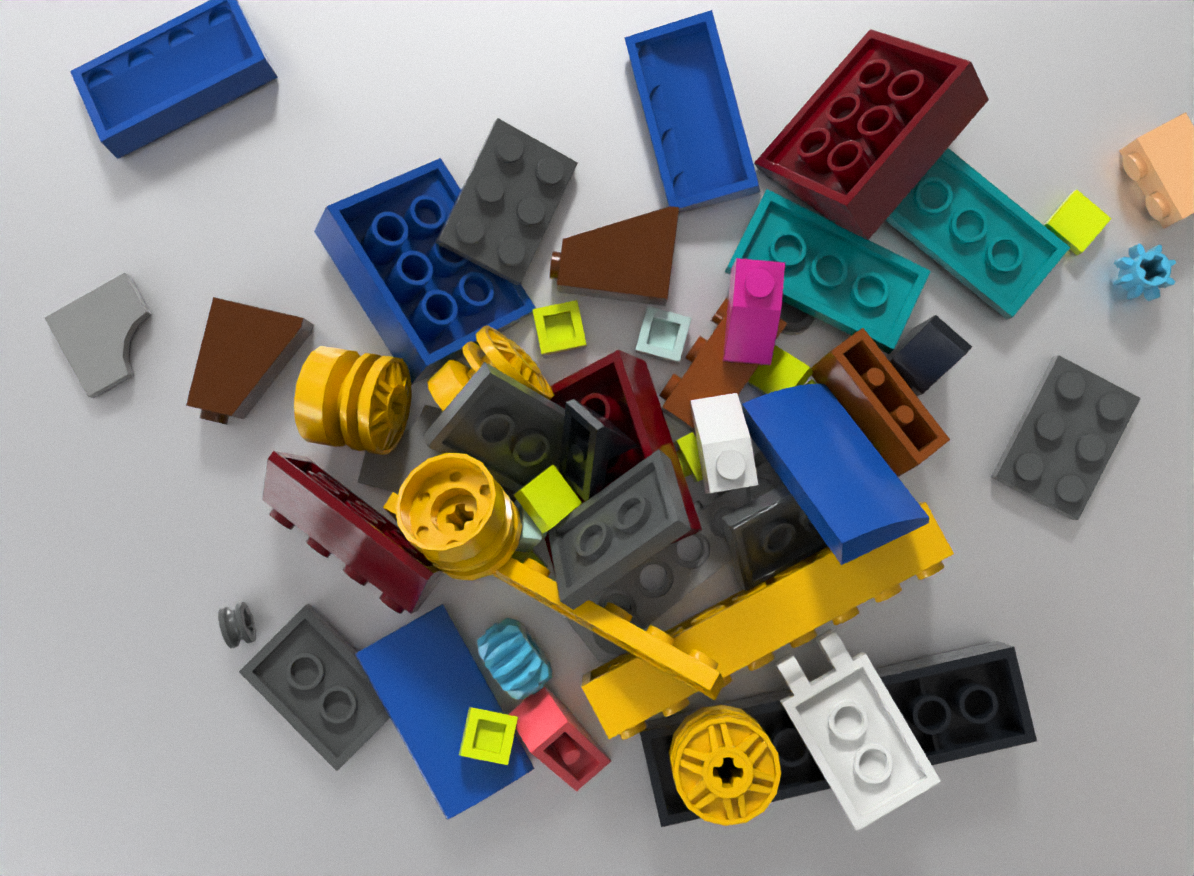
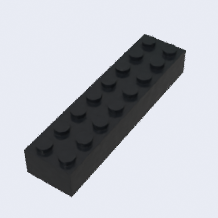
M994 641L875 669L931 765L1037 741L1014 646ZM790 689L723 703V705L739 708L754 718L768 735L778 752L781 777L777 794L771 802L831 789L779 701L791 694ZM697 710L645 721L647 727L640 732L661 827L700 819L698 815L687 808L676 789L669 756L674 732L685 717ZM730 757L723 758L722 766L714 767L718 770L721 778H727L730 769H737Z

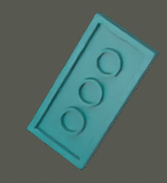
M949 148L945 150L885 220L1006 320L1014 317L1070 249V246Z
M766 189L725 270L726 273L731 274V268L737 258L785 262L783 302L851 336L864 328L879 349L887 354H890L895 349L931 272Z

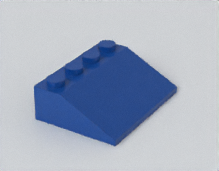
M441 158L326 206L314 230L392 356L402 358L407 364L411 385L437 372L449 360H458L463 357L462 347L467 342L472 341L479 345L476 333L484 326L488 325L501 333L532 314V309H536L521 284L515 285L436 244V240L461 191Z

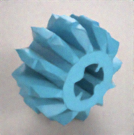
M507 617L499 624L496 622L485 631L486 633L477 640L479 655L485 662L484 666L489 669L493 679L497 680L502 689L507 691L512 698L523 700L531 694L534 695L545 687L544 684L553 678L550 661L537 644L536 639L530 635L527 628H524L519 621Z

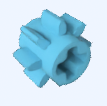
M1139 243L1129 248L1128 254L1130 258L1122 257L1114 261V265L1120 268L1118 278L1113 281V284L1121 285L1123 289L1128 291L1127 300L1137 298L1143 292L1145 299L1151 301L1160 297L1159 288H1167L1175 284V281L1169 276L1171 274V267L1176 264V261L1169 260L1161 253L1162 245L1159 244L1145 253L1144 247Z

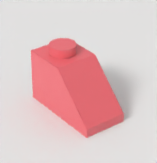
M546 687L536 694L526 697L519 706L508 714L518 717L516 730L531 754L575 791H578L611 762L609 756L567 706Z

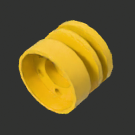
M488 325L476 333L479 345L470 341L462 347L463 354L471 369L465 364L451 359L427 381L428 389L442 411L446 409L484 362L549 400L554 396L552 388L532 358L514 341L506 338L499 331Z
M325 346L318 347L310 353L304 362L296 383L294 416L299 435L310 443L333 447H343L347 444L352 450L368 451L378 455L389 454L397 447L409 418L412 388L407 364L402 358L371 353H365L360 356L357 351Z
M444 453L428 458L410 472L399 489L395 505L397 525L407 540L419 552L423 553L437 569L453 579L472 581L492 575L509 561L518 547L522 530L518 508L485 465L467 454Z
M723 704L707 706L685 717L674 732L669 751L672 775L676 789L689 810L704 821L723 826L746 823L766 810L777 794L781 769L777 750L754 718L739 708ZM730 757L737 769H730L728 777L721 778L718 770L714 767L722 766L723 758Z

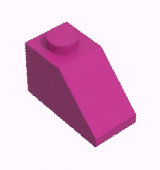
M740 258L735 260L730 274L723 361L771 365L782 307L785 262Z

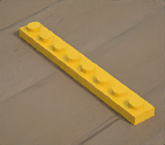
M393 492L383 508L397 521L395 505L398 494ZM511 557L504 566L492 574V576L713 700H716L725 684L721 673L716 670L719 664L714 659L696 649H692L689 655L672 646L675 642L673 637L652 625H649L646 631L630 623L633 618L632 615L613 603L607 602L603 608L588 600L574 610L560 602L557 582L548 578L551 573L550 570L531 558L526 557L525 561L521 563Z

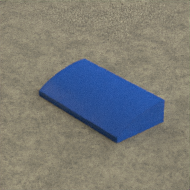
M209 0L70 71L100 142L117 159L278 78L238 0Z
M712 10L624 37L668 205L679 207L680 212L760 193L757 175Z
M806 384L789 387L759 396L742 404L743 414L751 438L841 565L929 523V516L826 384Z
M443 604L355 653L447 820L478 804L535 769L516 734H514L508 765L459 755L469 707L504 713Z

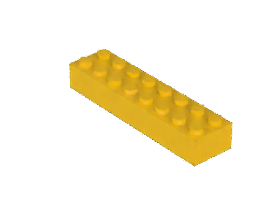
M918 502L929 516L928 524L843 565L840 564L830 548L826 547L748 591L742 589L664 632L675 639L672 646L689 655L692 649H696L714 659L719 664L716 670L721 673L725 682L723 687L733 681L730 674L745 666L748 667L749 671L763 667L775 659L773 651L790 643L792 648H796L811 641L818 635L815 629L831 620L834 625H839L852 619L860 613L857 606L871 598H874L877 603L882 602L901 592L902 588L899 583L916 575L918 580H921L941 571L945 567L942 560L954 553L927 503ZM630 652L621 654L583 674L581 685L608 739L620 735L622 740L643 731L647 727L645 720L661 711L665 717L681 711L690 704L687 697L699 692Z

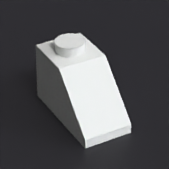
M733 393L690 400L705 494L758 485L751 438L738 394Z

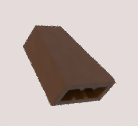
M669 206L564 238L561 252H552L549 278L557 279V289L560 293L666 306L679 207Z
M213 297L186 406L201 409L200 419L226 425L229 416L245 419L310 336L314 324L302 317Z

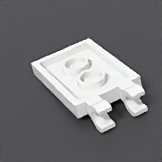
M829 629L814 639L831 664L832 670L809 683L799 663L790 653L773 663L791 691V694L779 701L856 831H859L940 783L941 780L868 656L861 652L851 658L837 632Z

